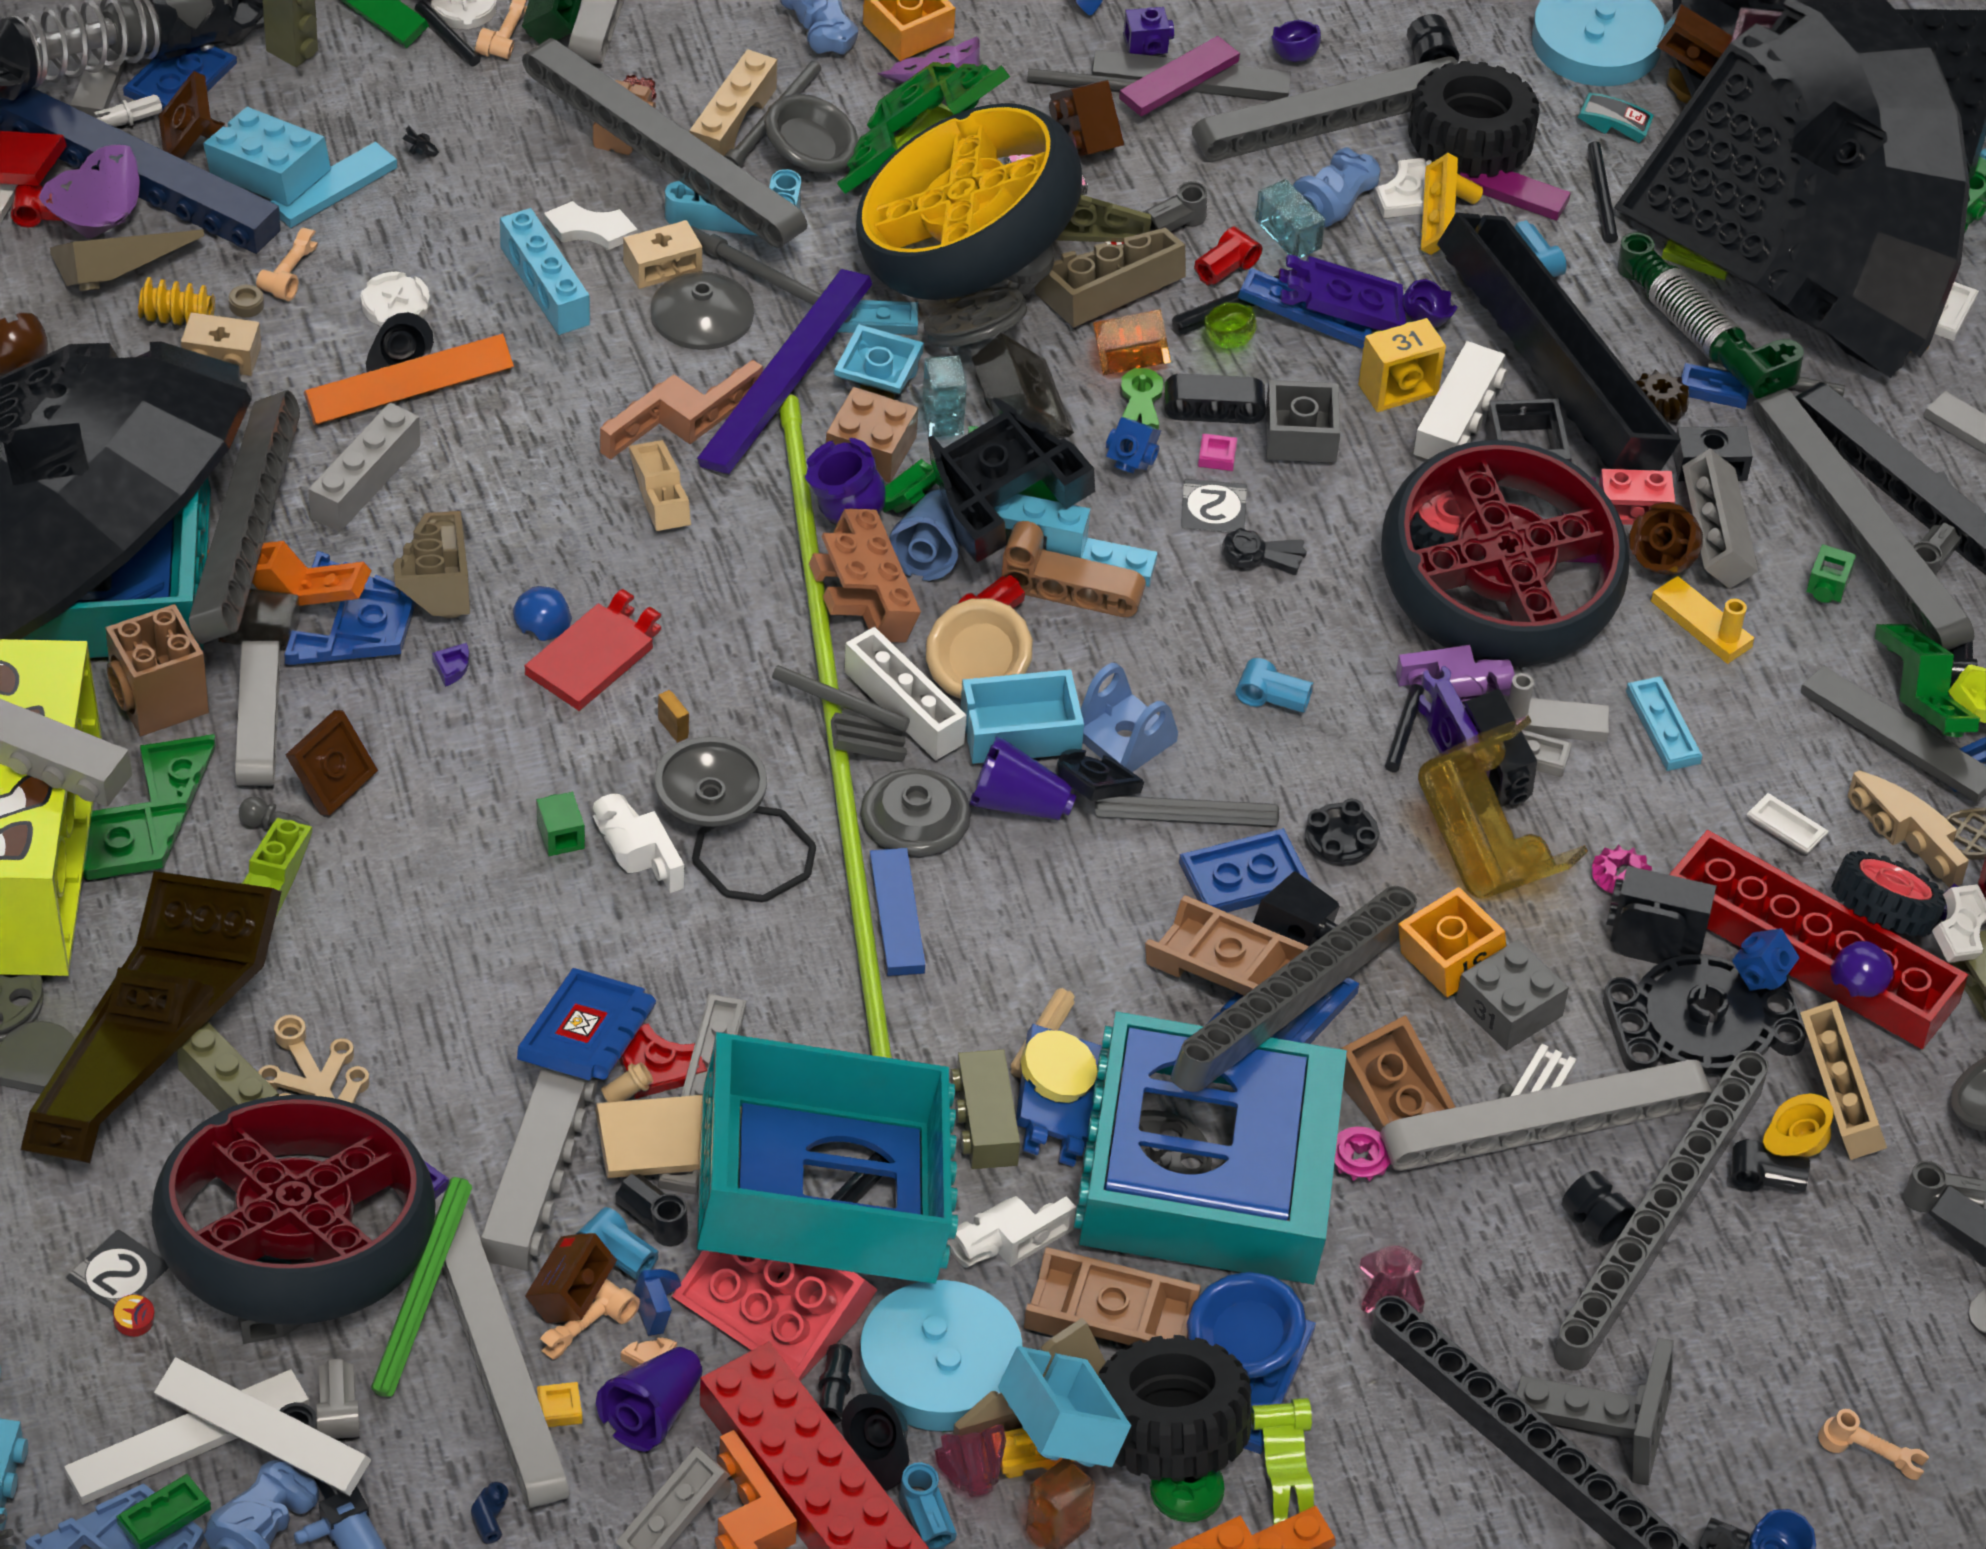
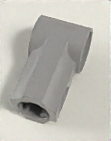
M330 1359L324 1365L319 1366L320 1403H317V1429L334 1439L360 1437L358 1401H355L354 1364L347 1363L343 1359Z

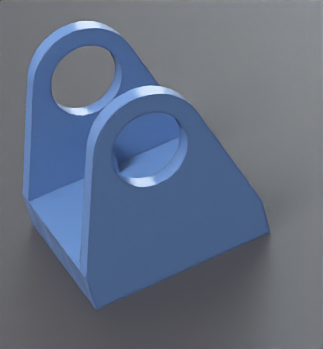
M1110 663L1095 675L1081 707L1084 722L1082 743L1101 759L1103 755L1108 756L1133 772L1177 742L1178 729L1170 706L1163 701H1156L1150 706H1146L1132 694L1125 671L1120 665ZM1114 673L1111 683L1098 693L1102 682ZM1129 730L1132 734L1131 737H1123L1117 732Z

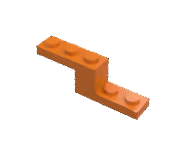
M283 540L263 543L252 583L272 606L278 609L359 599L372 570L364 561L307 568Z
M735 1430L720 1436L719 1455L716 1457L717 1463L730 1474L736 1483L739 1497L744 1506L718 1518V1536L715 1537L717 1549H785L795 1544L797 1520Z
M1315 1505L1253 1535L1241 1515L1169 1549H1329L1336 1546L1334 1534Z

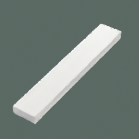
M176 1357L154 1391L160 1398L349 1496L371 1462V1459L365 1454Z
M292 1369L241 1390L277 1410L294 1402L309 1405V1399ZM187 1413L64 1466L65 1474L81 1504L84 1505L237 1439V1437L191 1413Z

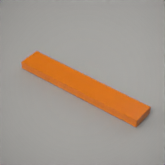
M502 333L311 388L303 393L315 426L381 407L389 402H398L512 369L514 365L504 334Z

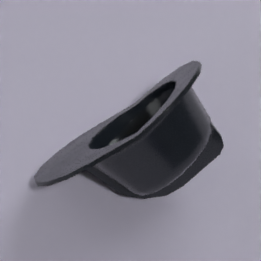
M410 312L397 313L389 317L381 326L368 352L365 363L366 372L429 355L434 341L433 331L428 322L421 316Z
M873 1393L859 1394L851 1399L843 1410L841 1420L843 1436L882 1488L890 1490L900 1484L903 1471L910 1461L906 1441L908 1435L907 1421L902 1412L883 1396Z

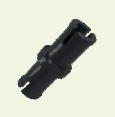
M833 1344L828 1347L825 1371L819 1377L818 1384L821 1391L819 1406L833 1424L841 1422L845 1395L849 1393L851 1388V1379L848 1374L853 1352L851 1348L844 1344Z

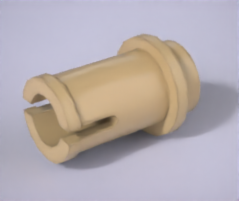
M640 1062L637 1065L631 1063L628 1065V1071L608 1085L603 1086L601 1091L607 1102L625 1101L640 1090L645 1092L649 1090V1084L653 1082V1078L643 1063Z

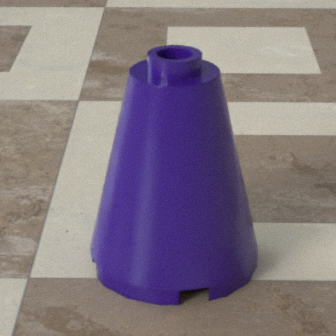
M995 736L993 745L989 749L976 781L978 784L975 792H972L969 804L976 808L1059 820L1062 814L1069 816L1077 795L1070 793L1072 787L1065 780L1004 738Z
M674 1347L608 1380L599 1389L596 1396V1407L602 1423L605 1424L609 1421L616 1430L612 1436L630 1449L645 1452L661 1444L702 1376L703 1370L700 1359L691 1350L684 1347Z

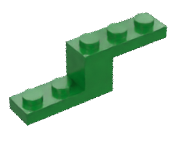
M1876 624L1875 639L1884 644L1888 651L1895 652L1901 656V659L1904 661L1899 701L1911 708L1913 713L1926 719L1928 724L1940 729L1943 735L1962 737L1964 732H1978L1980 718L1949 697L1948 691L1951 684L1954 654L1910 624Z

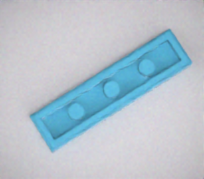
M375 141L331 166V170L290 205L286 206L274 200L270 202L279 206L280 220L292 228L396 169L397 159Z

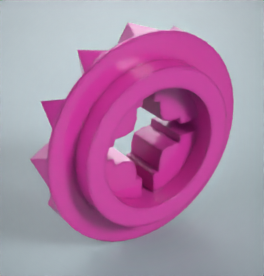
M1618 844L1614 850L1604 847L1601 854L1595 856L1592 864V876L1599 887L1613 894L1616 879L1624 880L1626 869L1619 876H1616V869L1621 867V865L1625 864L1652 871V866L1647 864L1646 855L1636 854L1634 847L1627 851L1623 850Z
M1357 1126L1344 1129L1338 1133L1334 1164L1337 1166L1339 1174L1347 1173L1351 1175L1353 1181L1358 1177H1365L1369 1182L1375 1175H1384L1391 1162L1380 1132L1368 1127ZM1354 1151L1358 1154L1368 1151L1367 1160L1362 1157L1353 1160Z

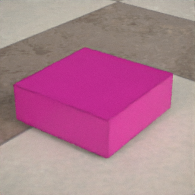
M1203 433L1198 467L1233 471L1237 438Z

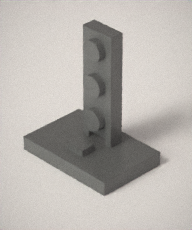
M1657 1338L1646 1385L1640 1384L1637 1396L1521 1375L1516 1395L1550 1424L1634 1439L1632 1483L1649 1486L1672 1391L1674 1340Z

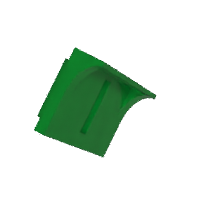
M920 459L885 486L886 499L885 507L882 509L883 512L886 513L894 509L898 513L924 497V493L932 486L938 485L932 465Z

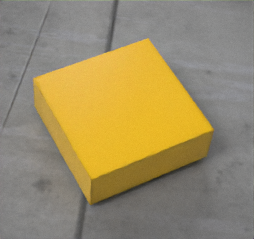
M578 1382L537 1386L538 1401L548 1427L582 1424Z

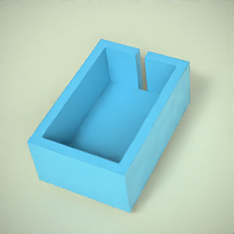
M250 107L243 109L228 122V127H222L203 143L210 173L286 206L290 205L331 170L324 136Z
M1071 669L962 679L960 709L966 714L965 732L967 733L972 764L984 763L989 749L993 745L995 736L1004 738L1031 758L1060 756L1061 753L1067 750L1082 749L1084 722Z
M1017 1346L998 1388L1008 1402V1406L1019 1419L1022 1428L1028 1433L1035 1444L1038 1453L1050 1460L1064 1458L1075 1460L1088 1467H1093L1095 1464L1112 1467L1132 1425L1089 1361L1056 1353L1044 1378L1043 1374L1051 1358L1050 1353Z

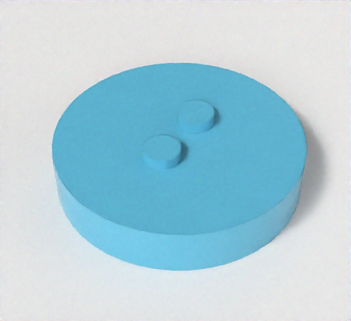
M1541 0L1535 12L1532 44L1540 60L1552 71L1566 79L1592 86H1617L1638 80L1655 67L1661 53V49L1657 45L1665 25L1659 9L1651 0Z
M937 1280L936 1284L926 1282L913 1283L886 1296L869 1314L861 1334V1378L868 1393L883 1396L902 1412L907 1425L931 1431H953L954 1424L991 1391L1001 1393L998 1386L1016 1347H1023L1019 1327L1009 1310L994 1296L982 1289L950 1280Z

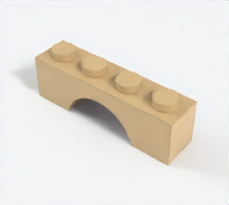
M747 49L689 132L723 156L730 149H734L740 125L749 108L755 106L763 109L777 89V59Z

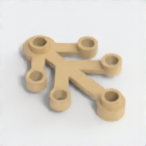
M296 1015L282 1016L274 1025L275 1040L279 1046L291 1052L304 1077L280 1071L274 1065L263 1066L258 1073L263 1078L275 1077L273 1080H266L275 1090L284 1088L305 1095L335 1099L331 1089L343 1065L349 1064L354 1058L352 1042L345 1038L334 1040L330 1045V1056L322 1072H320L304 1043L306 1040V1026L303 1019ZM339 1050H346V1051H347L346 1053H343V1054L337 1053V1051H339ZM355 1066L346 1072V1085L338 1097L339 1100L354 1103L358 1094L368 1089L370 1082L367 1069ZM354 1078H362V1079H363L362 1081H359V1082L352 1081V1079H354ZM282 1093V1094H279V1096L291 1095V1094H289V1093Z

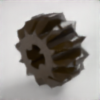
M1655 369L1651 375L1642 373L1641 378L1635 381L1667 422L1677 424L1679 419L1685 416L1689 406V386L1682 383V377L1673 378L1670 371L1666 374H1660Z

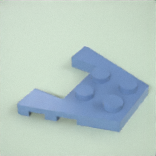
M143 1483L95 1506V1512L78 1520L73 1518L67 1519L58 1524L57 1530L40 1537L39 1533L25 1541L26 1549H79L84 1544L88 1545L91 1549H137L118 1526L116 1516L155 1492ZM192 1521L147 1549H199L204 1541V1530Z

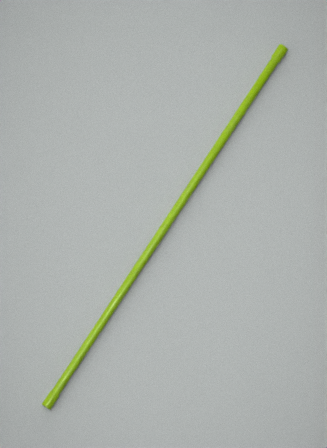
M789 395L779 407L781 426L784 429L819 682L839 690L828 610L823 598L825 593L823 581L815 580L809 565L813 553H819L811 492L805 479L807 464L801 429L800 403L796 396ZM822 699L871 1053L873 1056L892 1058L848 751L834 749L831 719L835 712L842 714V708L839 705Z

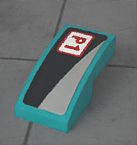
M1588 93L1578 115L1579 119L1604 134L1613 127L1639 144L1645 138L1654 117L1652 113L1632 103L1596 93Z

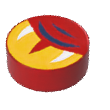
M141 1295L124 1296L114 1306V1326L120 1333L126 1336L136 1337L147 1333L154 1324L153 1304Z

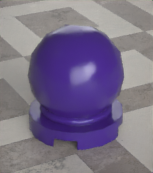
M849 438L851 443H840L837 445L834 444L833 440L817 448L806 462L808 465L805 475L807 484L817 496L820 511L834 525H837L844 509L877 510L878 514H880L885 507V483L883 477L876 470L874 455L864 441L856 438Z

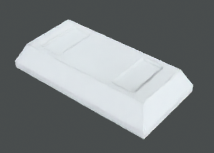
M1769 793L1747 813V817L1751 822L1803 855H1807L1829 832Z

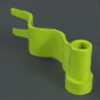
M1309 1398L1291 1399V1403L1251 1406L1252 1429L1262 1430L1265 1467L1272 1486L1274 1525L1288 1519L1291 1487L1295 1488L1299 1513L1314 1506L1313 1481L1307 1468L1304 1431H1311L1312 1427Z

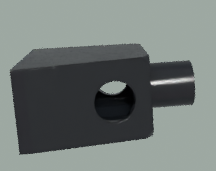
M1293 871L1261 899L1253 923L1310 947L1338 925L1334 921L1340 906L1338 901L1301 874Z

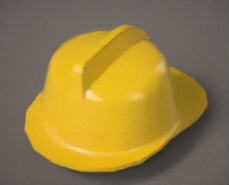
M1810 1093L1797 1095L1781 1104L1764 1134L1763 1144L1766 1150L1780 1156L1794 1155L1807 1158L1824 1150L1831 1139V1123L1834 1109L1830 1101L1822 1095Z

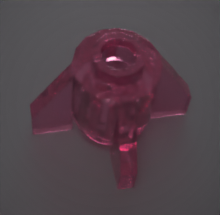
M1395 1245L1384 1247L1363 1256L1359 1268L1372 1278V1285L1363 1299L1361 1310L1368 1314L1375 1308V1304L1380 1298L1393 1295L1404 1298L1407 1303L1421 1314L1425 1302L1415 1274L1421 1270L1422 1260L1407 1248Z
M995 1425L982 1432L969 1433L962 1436L952 1434L941 1436L943 1447L934 1450L937 1464L960 1491H968L971 1497L992 1492V1485H995L1000 1480L999 1471L1006 1445L1003 1425Z

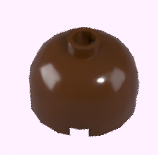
M18 313L16 316L19 320L9 323L6 318L0 319V376L47 355V336L41 322L34 314Z
M1657 503L1648 507L1651 510L1647 511L1643 516L1639 515L1631 528L1629 539L1632 554L1635 555L1637 561L1643 567L1665 576L1675 575L1687 570L1698 559L1703 547V532L1698 521L1685 508L1674 503Z

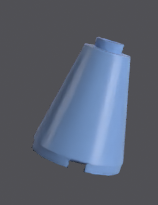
M940 489L927 493L895 525L890 533L889 540L903 572L910 577L912 574L923 576L922 580L927 581L943 578L952 571L957 562L959 541L956 539Z

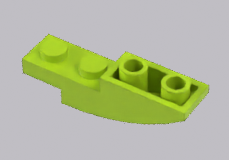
M276 818L249 860V873L242 882V884L269 887L282 891L276 916L294 882L312 834V826L281 818Z

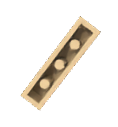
M1837 1000L1800 1012L1850 1160L1886 1149L1887 1145Z

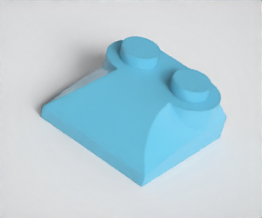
M858 324L834 370V375L844 380L893 394H900L908 380L914 378L918 372V362L923 354L924 342Z

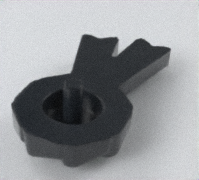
M1242 528L1228 533L1222 543L1223 555L1235 566L1253 568L1263 562L1292 575L1297 574L1307 551L1303 548L1305 542L1302 539L1265 542L1259 537L1257 532Z

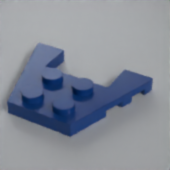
M317 551L312 568L339 565V563L330 560L329 554ZM375 575L373 578L369 576L359 599L340 601L330 635L292 630L284 654L285 664L295 665L401 654L416 602L395 586V582L379 575Z

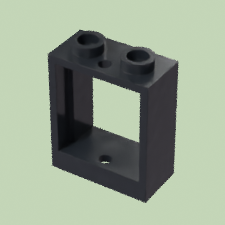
M1558 399L1489 401L1485 424L1488 440H1503L1501 431L1547 429L1551 447L1548 451L1554 452L1571 462L1572 458Z
M1500 689L1466 701L1465 709L1492 757L1487 786L1498 807L1501 808L1508 804L1518 805L1525 802L1533 795L1537 759Z

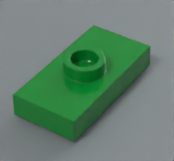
M185 1474L117 1515V1524L137 1549H147L210 1511L211 1502L191 1477Z

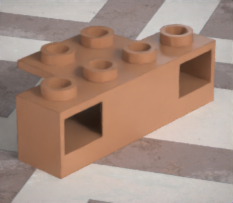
M844 509L834 532L823 533L821 536L829 554L813 553L809 562L816 581H823L825 576L839 577L840 583L843 586L827 587L823 598L830 615L863 616L868 629L875 627L890 642H906L921 611L877 510Z

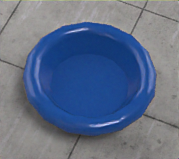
M1256 1272L1228 1275L1209 1285L1194 1301L1187 1321L1188 1339L1195 1340L1197 1337L1207 1340L1211 1346L1215 1344L1222 1346L1228 1351V1355L1233 1354L1242 1363L1250 1379L1267 1376L1285 1366L1300 1349L1307 1328L1304 1306L1294 1290L1274 1276Z

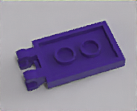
M1287 255L1286 266L1293 268V270L1282 268L1279 270V280L1287 283L1288 288L1295 289L1294 291L1281 290V301L1285 304L1294 305L1304 301L1306 302L1307 309L1380 331L1406 324V314L1403 305V284L1308 256L1307 260L1304 261L1295 255Z
M1442 666L1440 679H1434L1428 670L1424 671L1422 686L1430 693L1432 703L1426 700L1424 694L1420 695L1418 710L1428 721V733L1442 759L1451 754H1457V756H1464L1465 762L1469 760L1473 764V771L1478 770L1481 774L1478 778L1480 781L1485 782L1486 787L1483 790L1486 791L1492 757L1450 682V670L1446 666Z

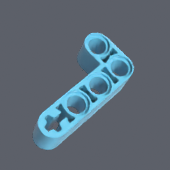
M789 169L776 171L771 177L769 188L800 209V175ZM676 181L666 187L665 219L669 224L687 220L690 226L702 230L756 235L682 182Z

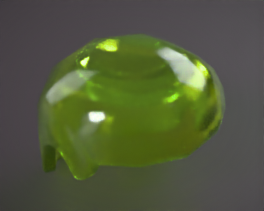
M1225 302L1214 307L1209 315L1205 316L1207 335L1214 344L1221 348L1236 349L1245 346L1252 340L1256 332L1257 320L1254 310L1250 305L1245 307L1240 303Z

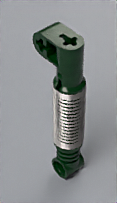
M1638 232L1628 233L1623 236L1617 266L1620 275L1627 279L1637 280L1646 289V296L1706 357L1714 363H1721L1755 398L1764 397L1798 383L1804 356V349L1799 343L1790 339H1780L1755 349L1746 340V334L1741 327L1710 299L1694 281L1677 266L1668 265L1654 251V241L1650 236Z

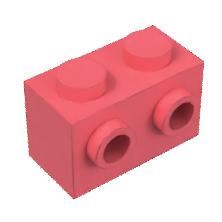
M1601 470L1599 486L1613 503L1624 525H1633L1635 519L1639 515L1643 516L1647 511L1651 510L1648 507L1654 504L1665 502L1675 504L1672 471Z

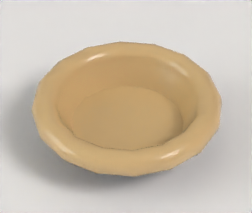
M969 599L951 606L935 621L926 641V663L933 680L947 694L961 699L962 679L1026 674L1032 661L1033 639L1026 621L1011 606L994 599Z

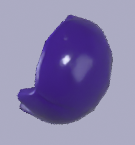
M1298 19L1285 22L1280 27H1274L1271 40L1275 52L1283 60L1296 63L1306 61L1315 55L1320 47L1321 32L1318 25Z
M1426 278L1411 283L1403 297L1404 309L1410 320L1415 322L1428 318L1434 328H1438L1446 323L1456 312L1458 306L1451 305L1452 293L1450 291L1441 290L1435 282Z
M1855 941L1843 948L1830 966L1833 983L1835 985H1844L1852 997L1858 995L1874 997L1887 989L1894 976L1891 958L1879 946L1869 941Z

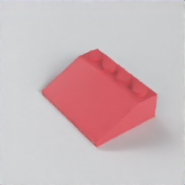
M703 1250L682 1280L681 1287L677 1288L671 1297L750 1350H754L770 1341L801 1381L826 1355L828 1347L836 1344L857 1322L878 1289L855 1272ZM784 1272L783 1276L778 1279V1276Z

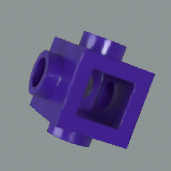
M1164 7L1125 10L1123 35L1128 53L1141 55L1168 53L1169 40L1174 39V24L1172 20L1167 19Z

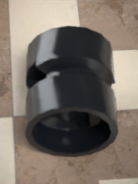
M1427 14L1418 17L1410 24L1407 29V38L1418 64L1444 57H1454L1459 62V52L1447 22L1442 16Z
M1593 1170L1578 1178L1570 1186L1562 1198L1561 1205L1576 1222H1584L1583 1227L1585 1231L1599 1245H1606L1619 1237L1636 1209L1621 1193L1616 1192L1612 1194L1613 1185L1599 1171Z

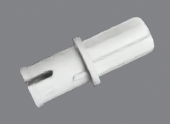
M151 95L128 103L126 100H123L120 105L95 111L93 114L95 118L114 127L126 124L133 126V121L161 113L162 104L157 95Z

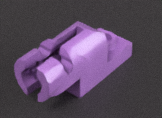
M1470 645L1399 655L1396 669V678L1399 686L1412 684L1422 686L1424 671L1428 670L1432 678L1440 679L1441 667L1446 666L1451 672L1450 682L1461 702H1466L1486 694V691L1491 692L1496 689H1500L1502 695L1509 696L1512 679L1515 676L1509 659L1478 660L1475 663Z

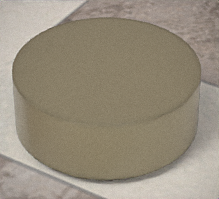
M248 284L233 288L229 293V308L231 312L239 317L258 315L264 308L263 292L258 287Z

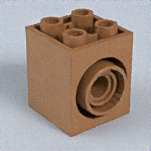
M175 604L105 627L109 662L107 663L109 683L118 705L122 710L126 711L140 737L209 713L204 654Z

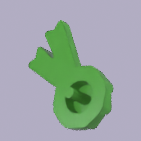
M1134 368L1122 376V396L1129 400L1122 417L1138 421L1140 417L1141 423L1159 430V420L1153 403L1162 396L1163 378L1152 369Z

